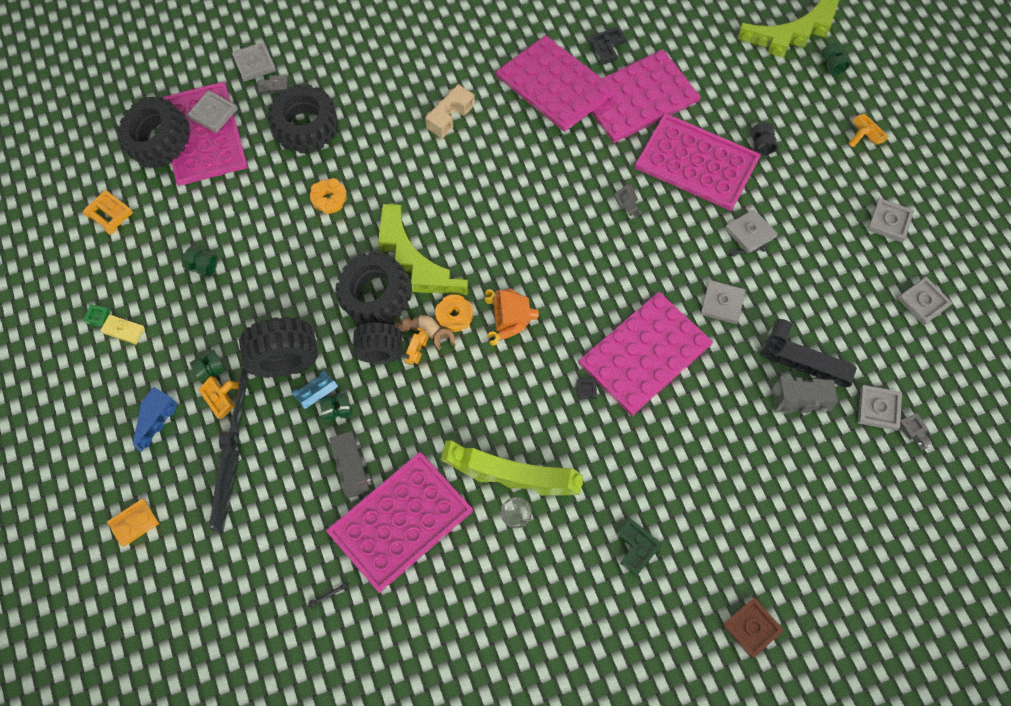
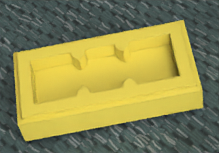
M109 315L100 331L103 334L137 345L145 328L142 325Z

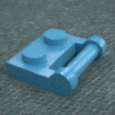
M325 371L319 373L320 376L299 390L295 389L291 392L304 409L338 387Z

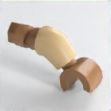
M419 315V317H415L413 320L411 318H403V322H395L394 324L402 332H409L411 329L418 331V327L427 330L426 333L431 339H434L438 351L441 349L440 341L445 338L450 339L452 346H456L454 334L447 329L441 330V327L432 317Z

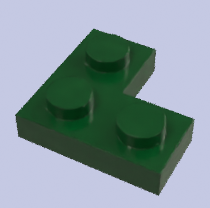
M631 518L628 519L617 533L618 537L632 547L620 564L637 577L662 546V543Z

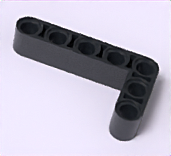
M776 319L760 352L763 358L819 379L834 380V384L841 387L852 386L857 370L854 364L788 341L792 328L791 322L785 319Z

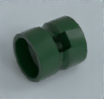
M838 42L829 44L820 53L829 73L833 76L842 74L851 65L847 55L844 54L845 51Z
M190 246L182 258V267L184 269L196 272L204 277L212 276L218 263L216 255L203 252V250L194 246Z
M215 350L204 354L203 359L197 358L189 362L201 384H204L212 375L218 376L226 372Z
M347 392L336 394L335 398L327 396L319 399L325 423L334 421L337 417L341 419L352 417ZM339 404L340 408L336 410L335 405Z

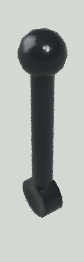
M762 245L754 251L765 252L767 246ZM731 249L729 255L735 257L736 254L747 252L744 249Z
M348 583L341 584L340 587L316 600H310L308 606L314 608L317 603L341 590L347 589L349 587Z

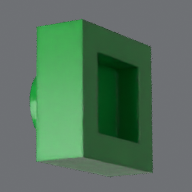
M90 304L83 321L85 324L103 327L110 314V310L106 307Z

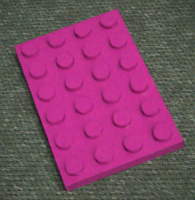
M546 35L496 71V77L564 132L615 94L614 87Z
M662 49L602 78L615 88V94L594 109L591 114L611 141L616 143L660 121L665 113L672 115L700 101L701 96Z
M225 81L163 97L186 116L189 122L188 127H190L189 141L185 144L184 152L181 151L180 156L172 160L178 186L248 168L234 114L217 133L194 122L187 116L208 90L230 102Z
M665 113L635 164V169L732 211L761 154Z
M658 292L578 361V364L593 379L596 378V382L633 416L713 344V341Z
M419 452L327 529L326 532L380 594L473 512V509L427 458Z

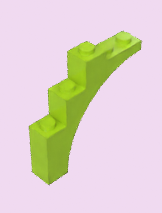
M820 0L816 7L807 15L783 25L756 26L742 23L738 39L769 48L768 54L784 58L789 43L805 48L810 34L827 37L839 0Z

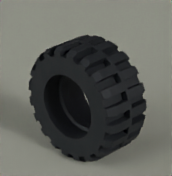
M302 84L297 85V87L290 86L286 91L282 90L279 92V96H275L272 100L273 103L269 106L268 119L275 140L283 148H289V151L295 153L296 151H299V153L307 151L312 153L316 149L324 148V145H328L332 141L331 138L335 137L336 130L338 129V118L334 102L329 97V94L325 91L322 92V89L318 87L313 88L312 85L307 84L306 86H302ZM302 113L317 115L315 120L305 125L289 123L292 118Z
M163 97L140 99L138 103L132 104L131 108L125 111L123 118L121 117L120 126L117 129L119 133L117 135L119 146L128 156L144 167L160 168L164 167V164L172 163L173 159H177L180 156L181 151L184 152L185 144L189 141L190 127H188V119L177 107ZM161 124L158 132L151 139L147 140L151 131Z
M375 251L369 252V255L363 253L359 255V258L350 260L351 263L343 267V273H340L337 278L339 283H336V290L338 291L336 297L341 308L360 325L386 322L390 324L394 322L393 319L395 317L399 318L402 315V310H406L408 307L407 301L411 300L412 294L410 291H412V284L408 274L395 258L390 255L387 256L383 252L378 254ZM379 277L388 278L387 288L381 297L371 302H361V292L369 281Z
M275 317L270 320H261V322H256L251 327H247L239 338L242 366L249 374H254L256 377L280 378L281 376L287 377L291 374H298L300 371H305L309 366H312L318 357L313 327L305 320L295 317Z

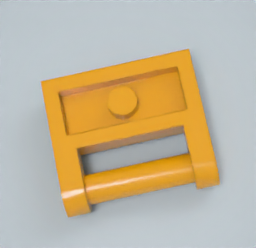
M107 190L102 192L83 211L86 217L92 218L100 224L109 235L115 233L117 227L133 213L128 206ZM99 208L112 220L107 222L96 213V210Z

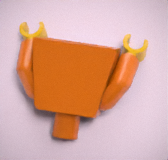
M490 289L486 290L485 295L487 297L484 299L487 304L494 303L496 331H499L498 334L495 332L488 334V338L496 337L495 340L489 342L490 345L495 346L499 343V339L504 340L520 333L531 320L538 319V309L530 308L529 299L515 290H497L496 293Z

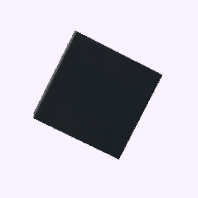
M596 378L577 379V399H597Z

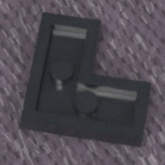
M616 27L591 35L588 41L601 65L617 61L618 56L613 47L624 44L626 38L620 27Z

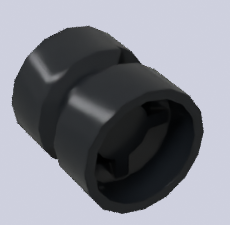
M759 123L751 129L755 152L761 154V156H767L778 150L777 139L771 123Z

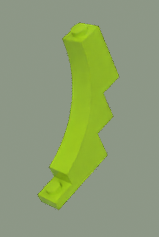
M393 203L383 204L378 240L380 251L396 252L395 260L399 262L405 272H412V292L468 295V280L462 278L451 279L450 270L432 263L411 244L402 225L401 205Z
M452 440L445 441L441 461L479 482H499L510 489H531L541 496L580 495L584 475L573 468H552L519 463L490 455L475 448H464Z

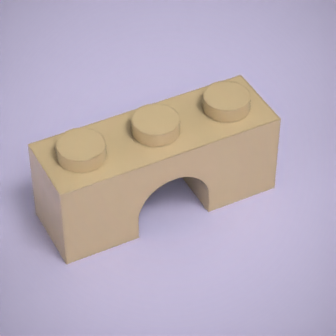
M458 84L449 91L443 100L438 102L433 111L428 112L425 118L426 128L443 139L453 128V117L449 114L457 112L465 116L475 106L474 94Z

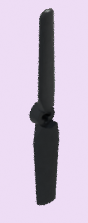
M243 366L229 431L221 432L219 436V447L222 451L219 459L209 528L218 533L223 532L225 528L239 461L240 450L235 449L240 432L249 373Z

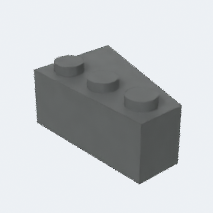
M780 376L771 390L775 412H782V414H790L794 411L809 413L813 410L828 412L838 403L834 380L811 379V382H803L802 378H795V381L786 380V377Z
M352 431L329 438L337 465V472L341 480L340 484L346 498L349 499L370 492L369 485L372 482L369 473L365 474L363 467L367 465L364 455H359L358 449L361 448L359 438L354 437Z

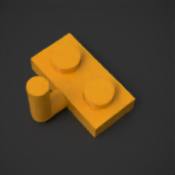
M866 114L858 115L852 121L859 130L849 142V145L852 147L859 142L864 134L876 145L885 142L889 138Z
M210 376L198 389L218 419H223L234 408L235 405L227 395V392L230 389L238 390L239 382L227 381L221 386L216 377Z

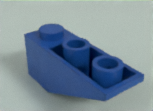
M155 387L143 399L140 406L133 446L140 452L150 445L154 435L163 428L164 422L169 416L174 414L178 405L172 397Z

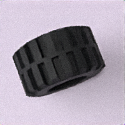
M367 323L356 327L353 335L354 357L360 361L372 364H385L400 359L402 356V331L393 325L385 323Z

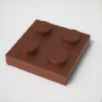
M755 597L722 625L751 659L757 656L784 631Z

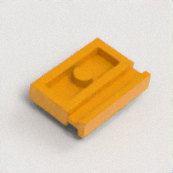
M144 499L139 500L107 521L122 547H125L160 524Z

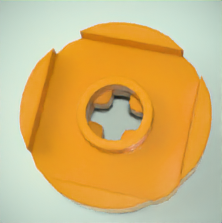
M332 178L313 184L310 199L316 210L319 209L323 213L330 214L339 211L343 207L342 205L346 202L347 195L344 186L337 179ZM326 194H332L330 199H327V197L324 196Z
M448 295L436 306V320L441 329H447L451 332L467 329L473 319L472 305L460 295ZM452 310H456L459 315L453 317L449 313H452Z
M418 327L419 334H414L406 353L409 355V360L405 359L404 363L409 365L419 363L422 353H420L422 345L426 346L429 335L426 333L427 330Z

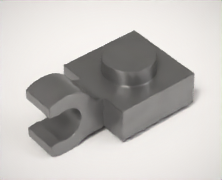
M287 75L270 76V80H257L259 93H266L270 90V94H279L282 90L286 91L288 88Z
M626 184L614 194L620 208L627 209L629 216L634 215L636 218L641 214L640 209L634 203L638 198L632 185Z
M918 413L900 421L901 429L909 440L915 438L916 445L920 451L932 444L925 434L928 428Z

